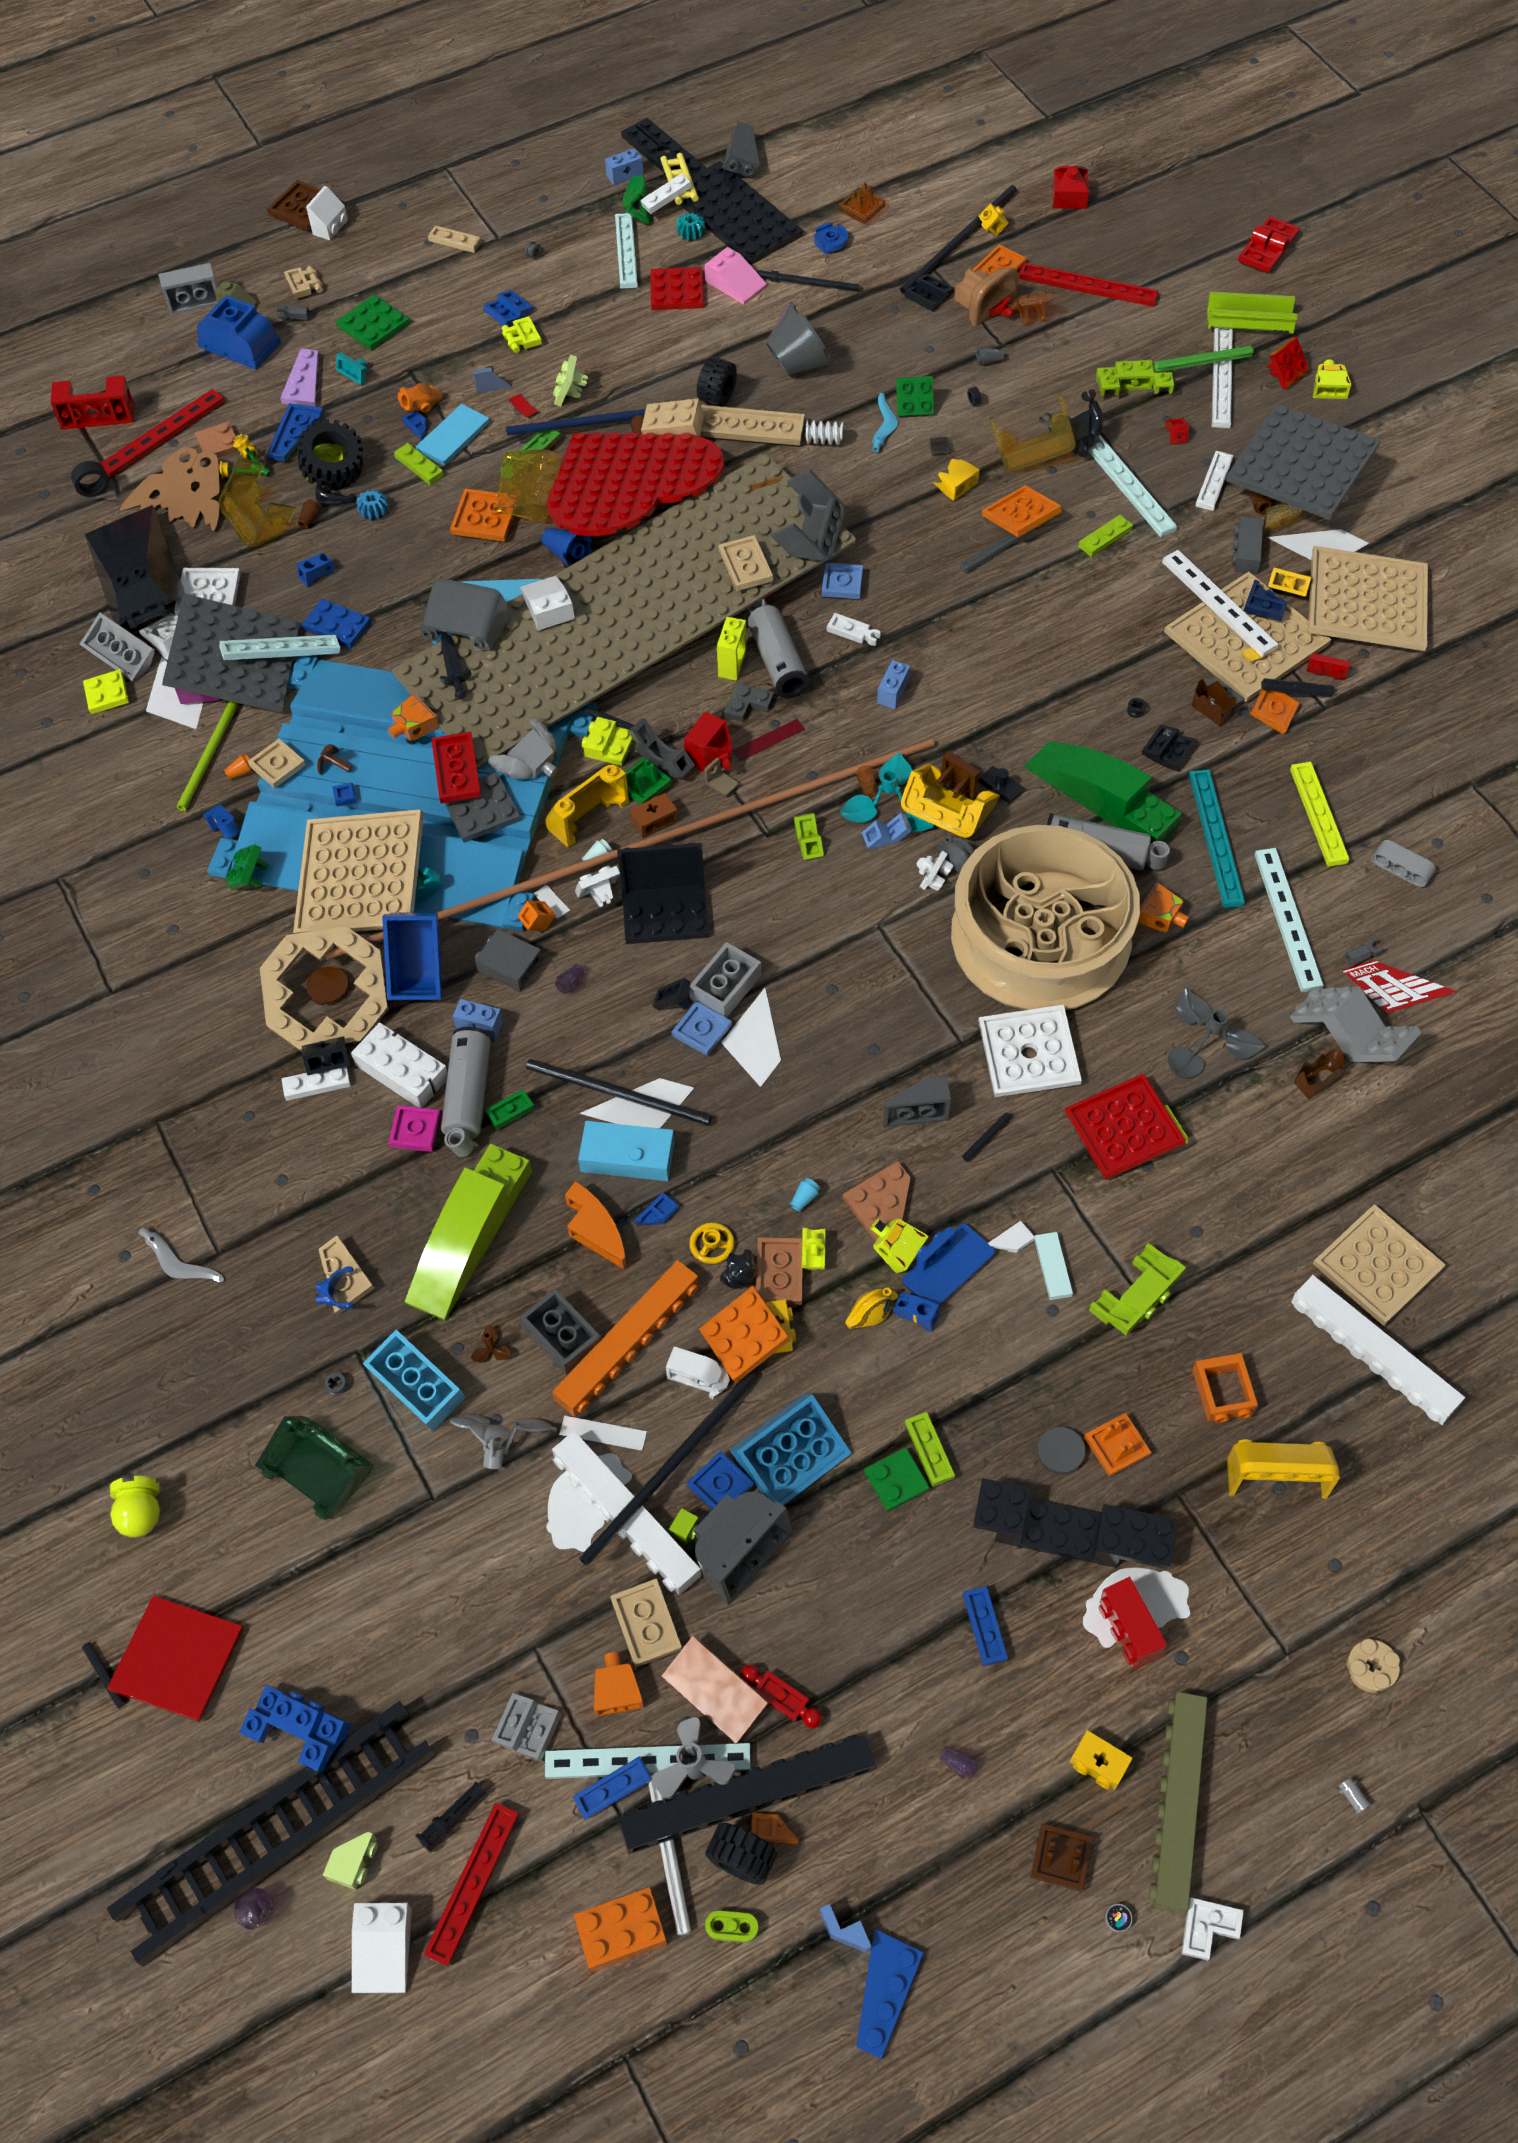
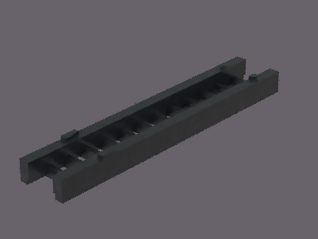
M398 1701L342 1741L330 1756L323 1772H318L306 1766L108 1906L107 1910L116 1922L121 1921L138 1909L141 1914L140 1919L149 1933H152L151 1937L130 1951L136 1963L143 1967L436 1757L426 1740L408 1752L397 1736L393 1727L409 1716L401 1701ZM383 1734L399 1757L387 1768L371 1742ZM360 1750H363L377 1772V1775L364 1783L349 1759ZM339 1765H341L356 1789L344 1799H342L327 1775ZM317 1781H319L334 1805L321 1815L305 1790ZM295 1796L299 1797L313 1820L298 1832H296L281 1807ZM274 1811L290 1835L288 1839L275 1848L259 1823ZM252 1827L268 1852L253 1864H251L237 1840L240 1835ZM229 1843L245 1868L231 1880H228L214 1856L215 1853ZM205 1860H208L222 1884L221 1887L207 1897L191 1871ZM183 1876L199 1901L184 1913L168 1888ZM160 1892L176 1918L161 1930L145 1904Z

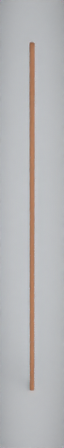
M929 739L619 849L653 846L883 765L899 752L905 757L934 747V740ZM617 849L437 912L438 921L618 858ZM383 932L364 939L371 944L383 941ZM337 947L330 950L325 958L329 960L346 953Z

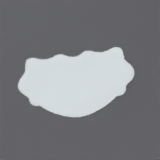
M607 1453L598 1456L623 1485L631 1480L632 1473L623 1468L617 1455ZM565 1471L554 1482L550 1491L548 1501L549 1522L546 1528L552 1535L555 1547L559 1549L575 1548L584 1552L591 1545L593 1535L604 1525L605 1519L599 1513L601 1508L596 1503L591 1504L585 1498L583 1488L580 1485L575 1487L568 1478L570 1474Z
M1146 1568L1120 1569L1106 1578L1094 1593L1093 1598L1087 1600V1611L1083 1617V1625L1087 1631L1098 1637L1104 1648L1114 1645L1116 1641L1110 1630L1112 1625L1108 1618L1104 1619L1098 1606L1100 1605L1099 1602L1104 1588L1128 1577H1131L1158 1628L1163 1627L1172 1619L1187 1618L1190 1615V1609L1187 1604L1189 1595L1187 1584L1182 1580L1172 1577L1168 1571L1158 1572Z

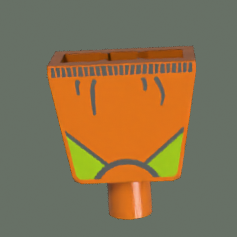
M413 693L392 711L394 725L388 728V732L394 739L404 734L409 741H414L439 729L437 715Z
M1156 882L1140 906V916L1137 923L1162 932H1168L1174 923L1185 928L1190 917L1181 913L1183 900Z

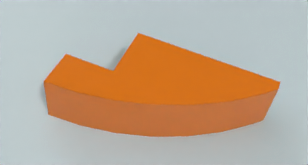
M575 1181L565 1194L567 1205L578 1211L567 1226L569 1236L624 1270L627 1267L624 1248L613 1219L601 1202Z

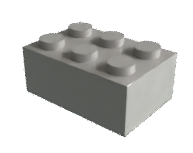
M210 263L158 274L170 315L212 307L217 304L214 293L217 285Z
M726 942L690 984L689 994L691 1001L694 1003L697 1001L727 1018L762 976L761 962Z

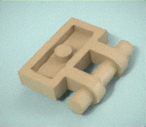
M308 266L305 271L298 267L284 272L295 299L311 295V289L316 290L317 293L323 291L322 282L318 279V274L312 266Z

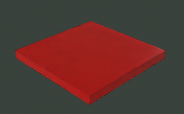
M1144 1073L1065 1108L1067 1117L1105 1180L1186 1144L1185 1138Z
M152 1596L107 1689L119 1695L200 1723L244 1628L241 1625Z

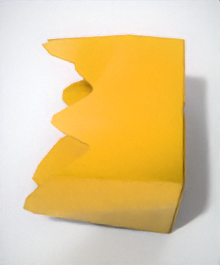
M952 459L948 465L949 474L940 472L938 476L942 482H933L946 496L955 501L978 483L980 470L962 459Z

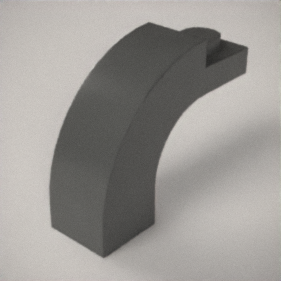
M645 718L640 719L628 731L637 744L635 748L639 754L648 759L649 762L653 763L667 776L682 778L695 766L684 749L676 750L664 744Z

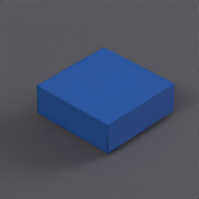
M353 783L332 787L337 807L357 803Z

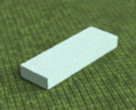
M1057 1232L1035 1235L1034 1241L1049 1300L1072 1297L1073 1292Z

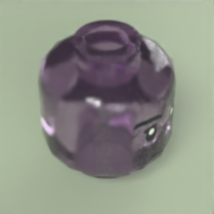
M261 1888L252 1889L236 1901L234 1907L236 1922L250 1930L258 1928L267 1922L274 1913V1902L271 1895Z

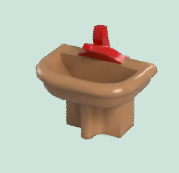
M1011 267L999 268L989 275L980 269L976 272L970 268L966 270L964 279L955 286L954 300L969 309V319L972 321V326H977L984 320L997 314L1005 315L1009 318L1014 315V311L1007 305L1017 297L1018 272L1015 268Z

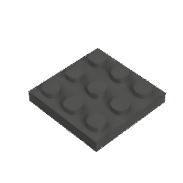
M497 772L479 778L481 797L444 803L463 843L521 821L520 815Z

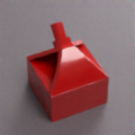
M1068 165L1055 168L1052 182L1053 208L1087 209L1089 195L1088 169L1083 166Z
M705 711L684 737V750L695 764L694 768L704 773L705 768L717 757L720 759V764H723L724 770L729 771L732 769L730 763L732 742L725 720Z

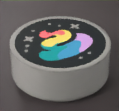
M1122 1904L1110 1906L1105 1913L1106 1926L1114 1933L1126 1932L1132 1924L1130 1910Z

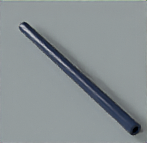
M646 409L506 426L505 429L506 435L510 436L628 421L637 415L644 416Z

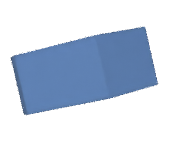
M900 813L888 824L874 821L862 831V835L867 848L873 849L898 843L912 829L907 816Z
M830 1904L820 1908L821 1917L831 1939L865 1953L871 1951V1944L861 1921L840 1929Z

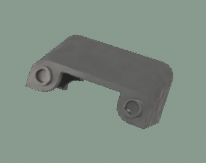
M438 578L432 586L420 630L423 637L427 639H437L439 631L470 637L476 649L491 651L511 616L503 595L496 589Z

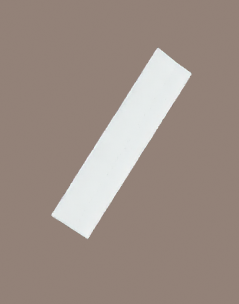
M564 1416L559 1435L568 1436L575 1431L584 1440L642 1451L647 1431Z

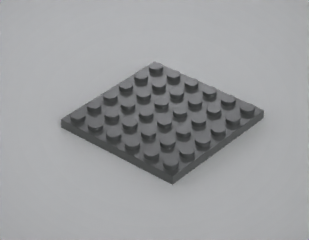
M1276 404L1227 474L1226 481L1331 520L1378 449L1380 440Z
M184 594L162 685L282 713L293 656L223 660L219 643L220 641L297 637L300 621Z

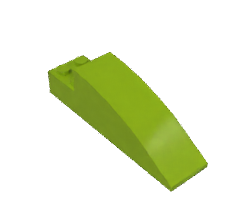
M490 1144L474 1171L464 1168L425 1246L405 1299L406 1304L445 1321L532 1174L528 1159Z

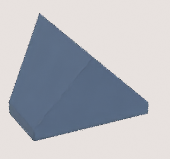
M491 367L472 372L477 394L512 387L492 372Z

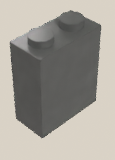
M499 929L488 938L485 947L475 957L478 972L519 992L543 961L539 948Z

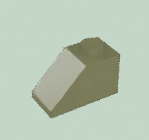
M221 281L214 291L217 303L227 295L255 307L258 304L252 296L235 283Z

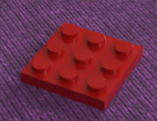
M702 267L650 269L651 310L703 308Z

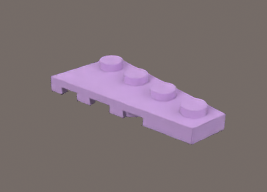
M300 349L280 397L281 403L316 407V384L318 381L317 372L319 365L318 350Z

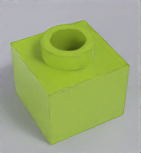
M681 1508L669 1528L670 1536L688 1545L691 1539H696L694 1529L699 1525L698 1517Z

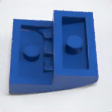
M509 290L499 293L496 301L484 304L483 311L503 326L508 325L509 327L513 325V321L529 315L533 311L534 306L514 291Z

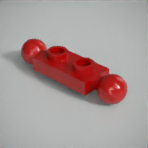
M748 1664L741 1669L740 1677L749 1685H757L755 1690L770 1702V1706L794 1723L801 1716L804 1725L810 1729H815L821 1725L823 1719L821 1712L816 1708H806L809 1699L768 1670L762 1677L755 1665Z

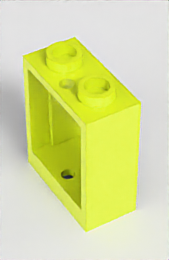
M726 617L717 644L718 677L737 680L747 652L746 620Z

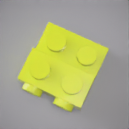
M597 717L595 722H590L589 736H584L582 740L585 757L622 766L634 741L628 732L629 729L617 727L616 721Z

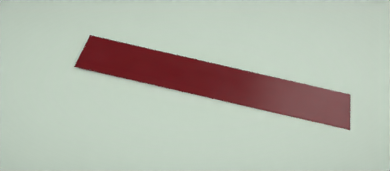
M795 719L734 749L733 752L742 761L805 729Z

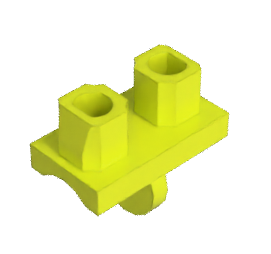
M802 1229L801 1268L814 1271L825 1268V1229Z

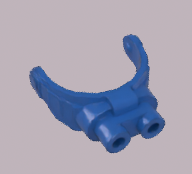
M351 1266L344 1267L334 1272L330 1278L324 1279V1282L316 1283V1289L319 1292V1295H316L317 1304L325 1303L326 1306L333 1305L340 1309H352L354 1303L335 1302L333 1292L340 1278L346 1273L354 1272V1268Z

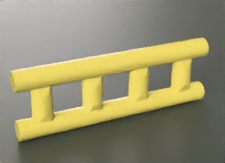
M678 153L676 159L667 160L666 156H662L660 160L668 182L682 173L692 185L688 189L689 191H685L675 198L676 204L680 205L682 199L692 198L694 202L698 201L699 198L683 154ZM680 165L681 169L671 171L670 167Z

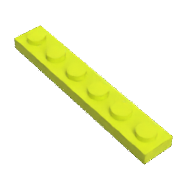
M1305 762L1291 765L1290 771L1327 866L1347 864L1349 861L1348 854L1312 763Z

